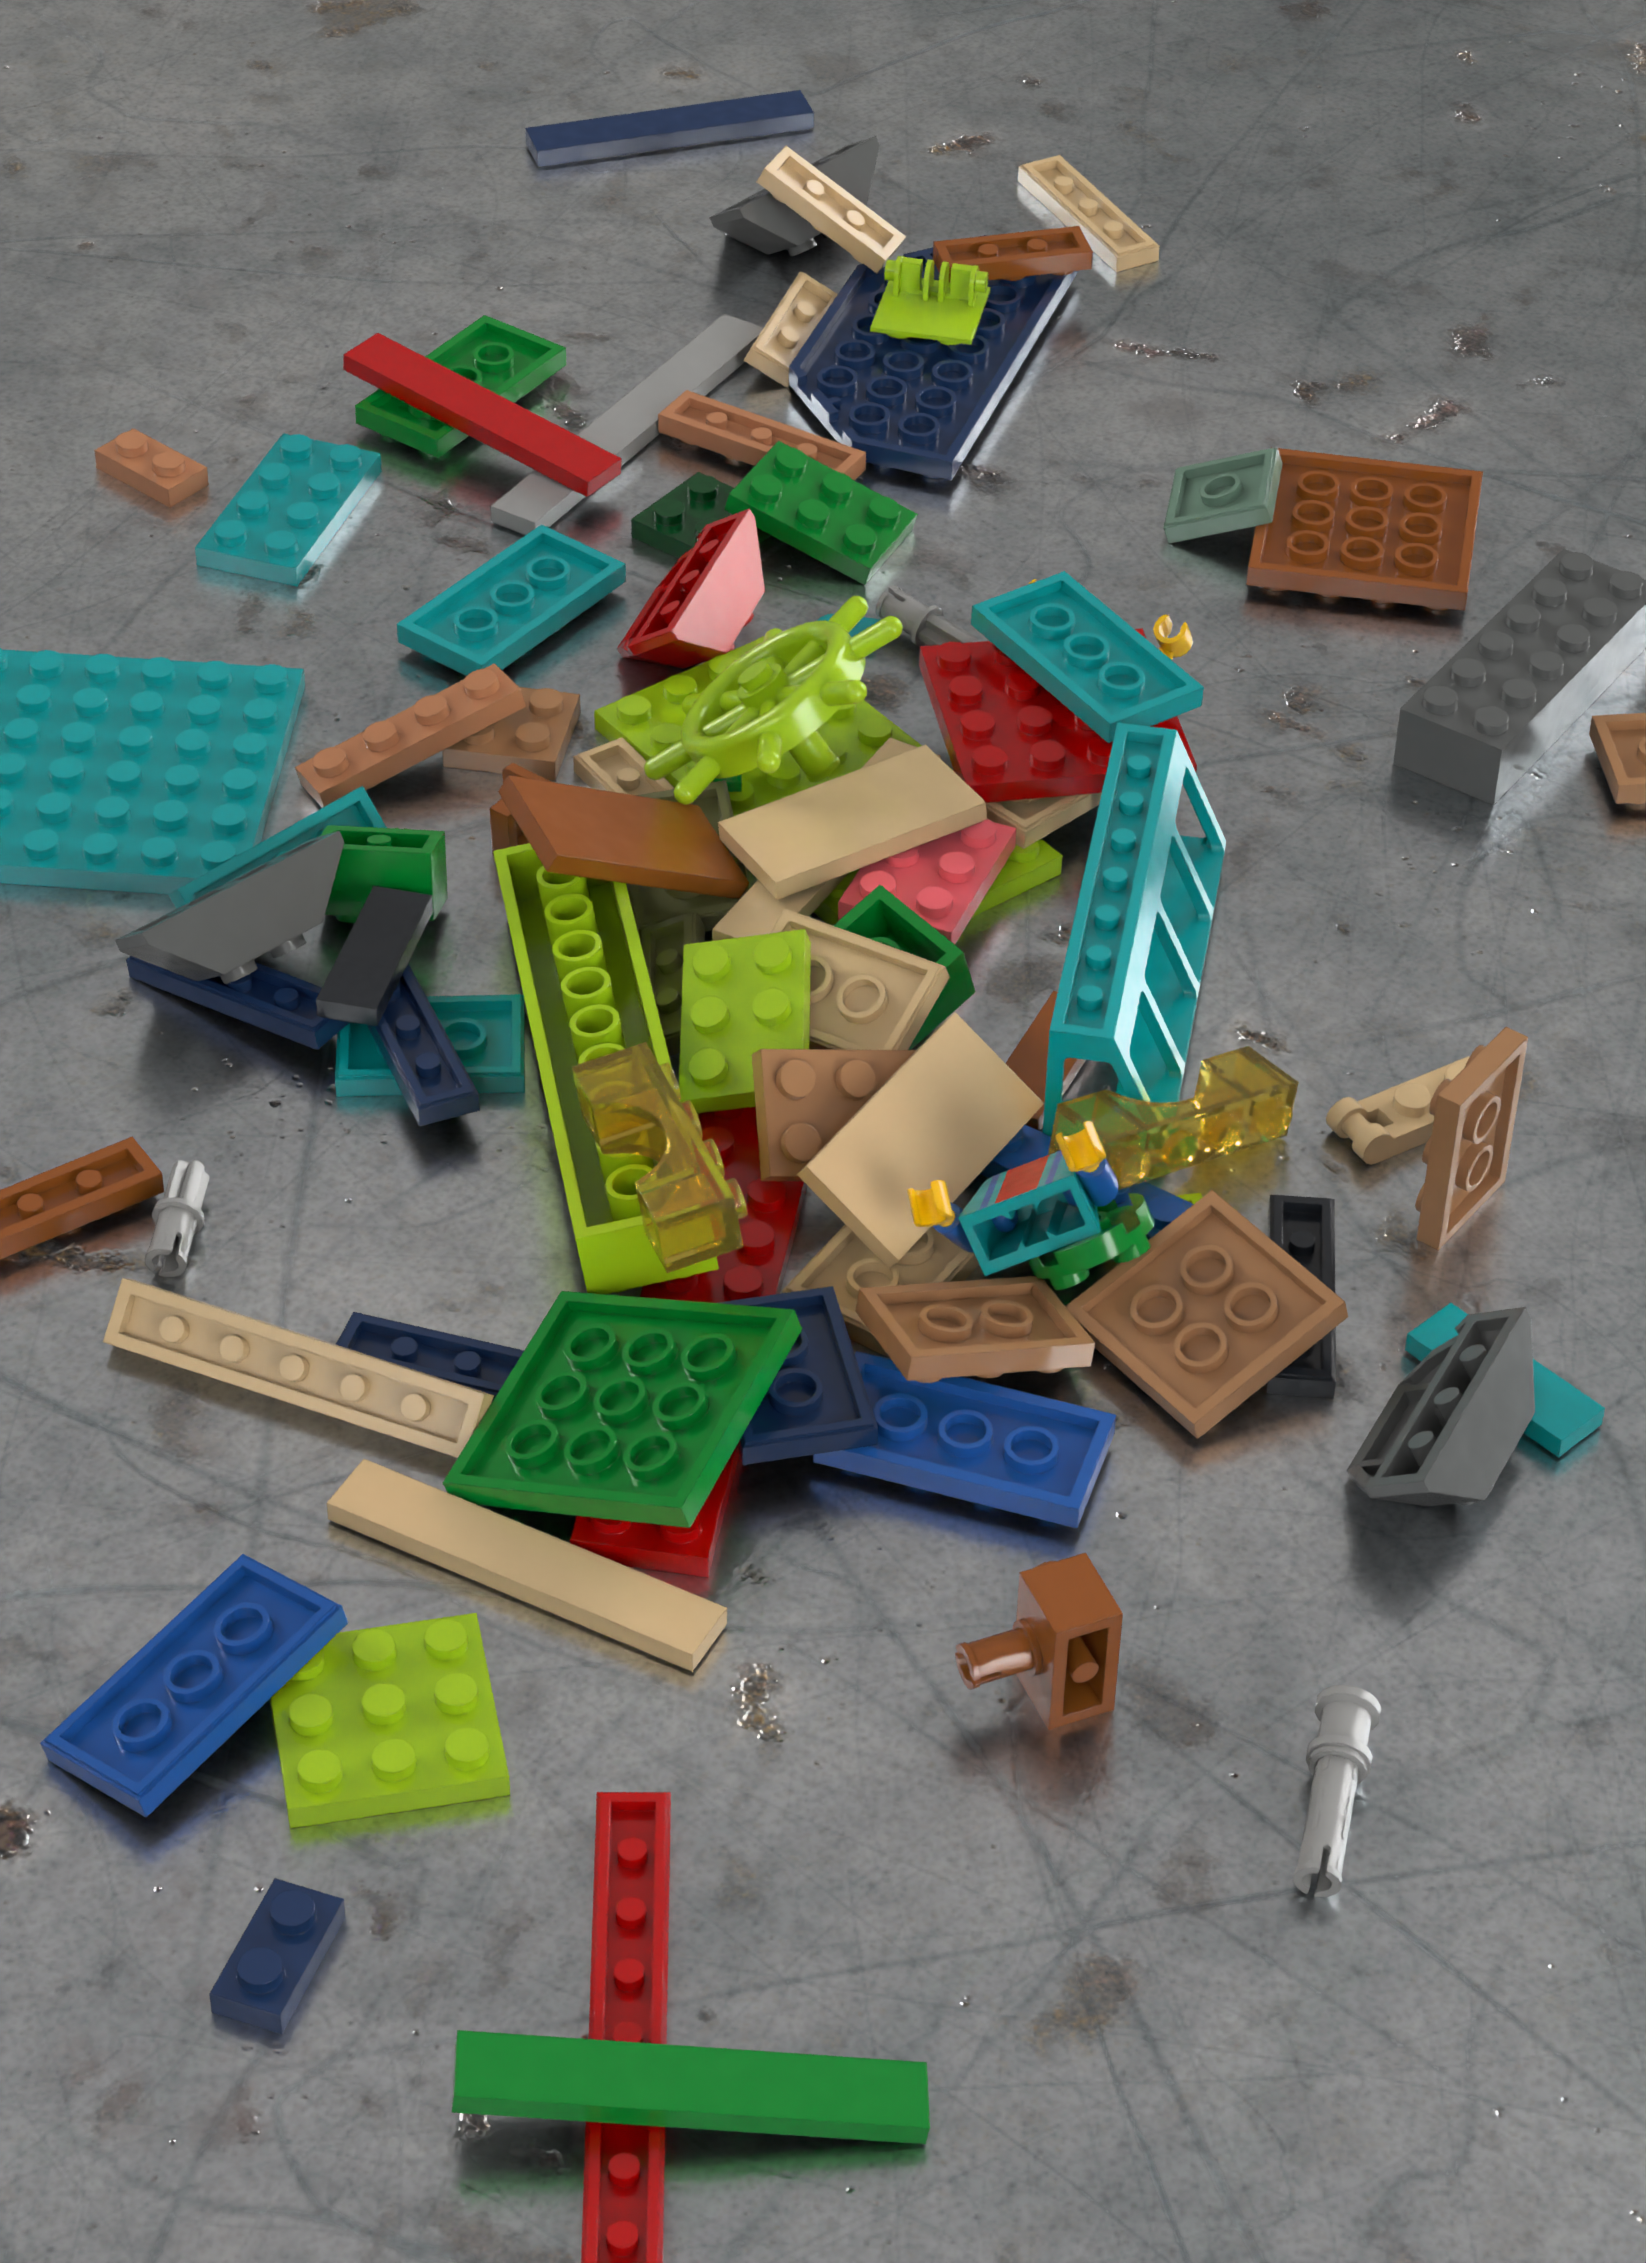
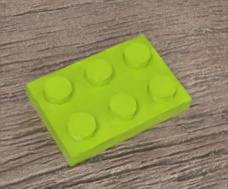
M805 929L684 944L678 1094L685 1115L755 1107L752 1054L760 1049H809L811 942Z

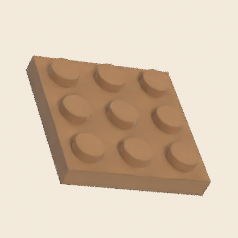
M1213 1190L1148 1240L1151 1247L1147 1252L1131 1261L1119 1263L1066 1305V1308L1093 1339L1095 1348L1197 1439L1348 1318L1346 1303L1342 1298Z

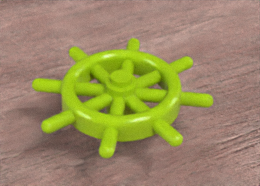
M852 596L828 621L808 622L785 631L777 628L770 629L764 636V642L733 662L702 693L690 694L684 698L682 709L686 717L681 729V740L646 761L644 765L646 776L651 780H660L693 760L695 762L694 767L674 788L675 799L684 805L693 803L715 778H729L756 768L765 773L777 771L781 764V755L787 751L790 752L804 771L809 782H818L826 778L838 767L840 759L837 754L833 753L817 729L830 719L842 705L858 704L866 698L867 688L860 681L865 669V657L898 638L903 629L901 621L895 616H887L851 637L849 632L868 611L867 601L863 597Z

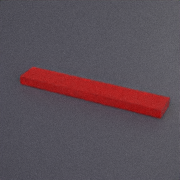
M376 333L343 354V370L585 497H589L621 474L622 458L380 333Z

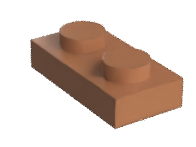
M134 428L119 434L115 439L94 450L97 469L169 508L209 485L206 466Z

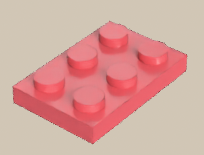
M987 819L860 868L838 901V920L845 916L877 886L881 885L955 945L1016 846L1017 828L995 823Z

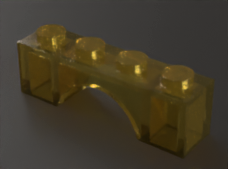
M643 1042L572 1066L582 1117L602 1154H637L658 1161V1164L650 1172L635 1182L645 1234L666 1273L742 1248L743 1241L738 1219L747 1216V1207L742 1191L735 1178L724 1180L723 1162L713 1139L702 1141L701 1124L690 1100L682 1103L679 1101L681 1100L680 1089L670 1064L667 1062L659 1065L648 1044Z
M1250 1046L1242 1047L1203 1059L1195 1095L1187 1100L1168 1103L1148 1102L1129 1098L1105 1089L1059 1103L1057 1105L1048 1155L1060 1151L1056 1140L1058 1133L1062 1132L1063 1136L1076 1134L1085 1128L1083 1122L1091 1121L1106 1153V1159L1117 1177L1118 1190L1287 1136L1293 1117L1292 1111L1299 1082Z

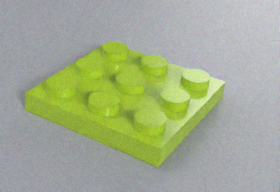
M477 1613L339 1632L270 1698L290 1829L510 1796L509 1772Z

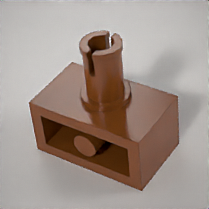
M1086 1552L1059 1561L1042 1563L1035 1568L1019 1572L1017 1615L1012 1630L973 1642H963L956 1645L957 1653H955V1658L960 1676L966 1687L972 1690L980 1687L982 1684L1016 1674L1048 1730L1112 1711L1115 1705L1123 1613Z

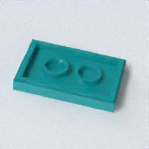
M524 995L426 996L479 1094L525 1093ZM350 1022L337 1033L336 1097L403 1095L367 1025Z

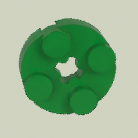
M1128 1193L1133 1205L1118 1207L1114 1199L1105 1206H1097L1101 1232L1028 1260L1034 1275L1037 1278H1049L1053 1289L1062 1290L1085 1280L1090 1275L1089 1268L1112 1258L1115 1263L1128 1262L1147 1252L1151 1245L1146 1235L1154 1227L1155 1221L1143 1195Z

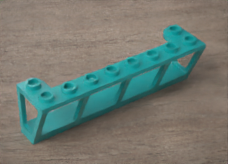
M1117 723L1049 1030L1042 1132L1056 1139V1135L1062 1132L1063 1136H1069L1082 1131L1085 1128L1083 1122L1091 1121L1106 1154L1168 1162L1226 849V839L1178 731L1174 729ZM1182 784L1206 835L1204 838L1183 836L1177 830L1175 820ZM1077 1058L1111 1064L1118 1077L1114 1103L1088 1099H1067L1062 1101L1065 1059Z

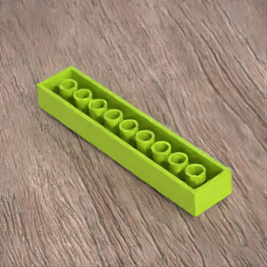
M530 843L494 850L496 868L587 1293H618L632 1288L718 1270L719 1266L708 1210L626 883L547 872Z

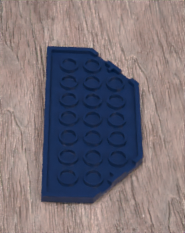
M933 247L903 254L904 257L923 259V279L927 260H933ZM934 263V280H939L940 273ZM859 264L790 364L789 385L838 443L866 452V462L879 468H896L919 473L930 479L943 478L952 480L1078 271L1062 276L1054 274L1025 276L1017 281L1004 279L988 280L987 287H990V294L972 345H945L937 340L915 337L898 339L884 333L870 332L871 324L889 280L884 279L885 267L881 268L878 273H875L865 264Z

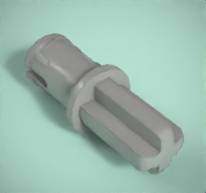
M896 585L888 588L889 593L884 591L877 602L876 615L882 619L887 616L897 617L902 623V630L907 632L911 636L912 642L919 647L926 644L929 646L941 645L952 641L961 643L979 642L976 636L943 617V609L936 605L927 606L919 602Z
M196 1159L191 1162L179 1160L173 1165L164 1198L155 1204L152 1212V1218L156 1225L144 1260L145 1265L153 1272L157 1268L160 1255H165L159 1275L163 1277H176L185 1272L193 1236L200 1232L204 1225L205 1219L201 1207L209 1175L204 1171V1163Z

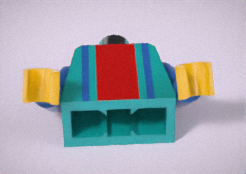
M1086 1121L1083 1122L1085 1128L1076 1134L1063 1136L1062 1132L1056 1135L1060 1151L987 1179L964 1209L950 1202L947 1184L944 1180L931 1181L930 1189L914 1190L910 1188L907 1189L915 1226H933L937 1232L961 1249L974 1253L984 1276L1099 1234L1101 1227L1097 1206H1105L1113 1201L1118 1193L1119 1184L1114 1171L1106 1159V1153L1093 1122Z

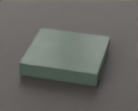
M1269 448L1177 468L1163 527L1168 543L1272 523L1283 465L1278 448Z

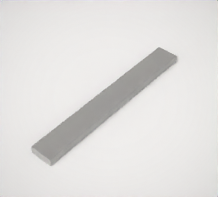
M724 313L578 433L577 436L622 458V466L660 434L658 432V414L685 390L705 396L745 363L743 360L764 327ZM534 470L491 505V522L526 535L541 524L549 528L585 496Z

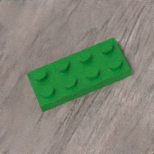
M483 315L425 357L515 403L566 366V347ZM381 389L376 390L355 405L356 424L437 458L469 436Z

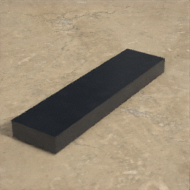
M1270 1195L1268 1237L1335 1293V1199ZM1336 1327L1267 1383V1394L1334 1399L1336 1386Z

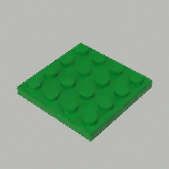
M561 1291L444 1479L443 1485L447 1493L476 1505L690 1528L802 1331L794 1309Z

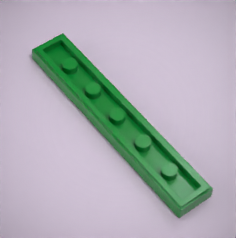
M457 2030L452 2113L926 2144L930 2130L927 2062Z

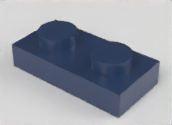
M274 1878L209 1993L211 2012L283 2034L346 1918L344 1899Z

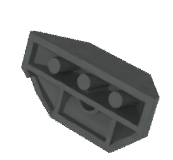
M877 136L846 145L811 165L867 206L880 144ZM766 189L709 217L713 227L726 236L767 255L785 249L788 250L790 256L800 254L815 247L817 243L814 237L821 234L810 222L786 204L776 200Z
M337 831L310 839L129 934L116 939L115 942L120 952L195 981L220 976L223 983L228 984L257 970L254 959L270 951L272 957L277 958L306 944L302 933L323 923L344 845L341 833Z
M1526 1307L1468 1314L1454 1328L1458 1335L1433 1349L1398 1384L1346 1470L1351 1480L1370 1498L1420 1506L1456 1503L1470 1505L1486 1500L1535 1414L1531 1316Z

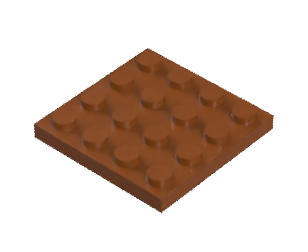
M1278 448L1283 465L1272 523L1259 525L1255 528L1246 585L1263 587L1271 591L1292 590L1317 593L1328 598L1343 596L1369 599L1380 604L1403 603L1426 606L1439 611L1448 609L1465 611L1483 471Z

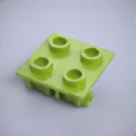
M897 256L896 260L887 259L884 279L889 281L871 324L870 332L884 333L898 339L915 337L937 340L945 345H972L990 294V287H987L989 273L980 271L977 265L953 263L951 267V281L949 282V262L943 261L939 280H934V260L928 259L923 279V259Z

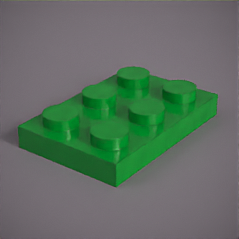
M779 440L729 493L724 509L731 514L750 509L755 516L757 528L864 585L868 583L911 533L918 515L898 504L895 500L852 480L848 475L833 470L805 455L799 449L790 447Z

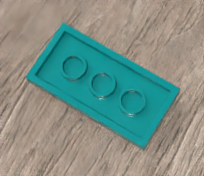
M283 433L196 545L197 566L297 587L382 472L381 453L362 450L349 444L338 445L318 441L301 434L289 435Z
M541 524L397 623L398 643L466 676L473 671L484 669L494 663L503 670L625 583L626 564Z
M1065 571L972 605L971 625L1108 743L1114 740L1117 723L1153 726L1202 706L1204 687Z

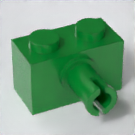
M327 825L320 836L340 831L344 845L325 915H336V919L339 921L355 923L373 886L432 895L433 913L429 921L436 919L448 899L445 831Z

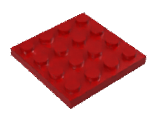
M1143 628L1135 629L1146 638ZM952 641L941 645L920 646L919 667L953 770L986 803L1102 793L1113 741L1110 743L1106 742L992 642L961 643ZM1178 716L1150 726L1177 730L1195 772L1197 771V764Z

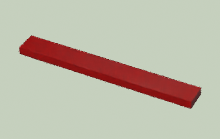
M597 1792L588 2039L667 2044L671 1792ZM586 2122L581 2263H663L666 2127Z

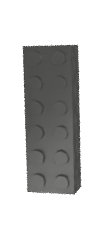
M1563 549L1400 708L1393 764L1494 806L1646 649V580L1636 573L1621 571L1595 561L1584 553Z

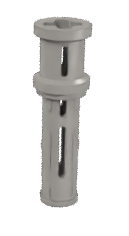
M1333 1685L1323 1689L1317 1695L1315 1714L1320 1721L1318 1735L1308 1744L1306 1763L1314 1777L1298 1864L1293 1876L1295 1886L1307 1894L1310 1889L1312 1874L1318 1873L1314 1894L1316 1897H1330L1337 1894L1341 1889V1872L1356 1786L1365 1779L1371 1770L1373 1756L1367 1744L1369 1732L1379 1723L1381 1706L1377 1698L1359 1687Z

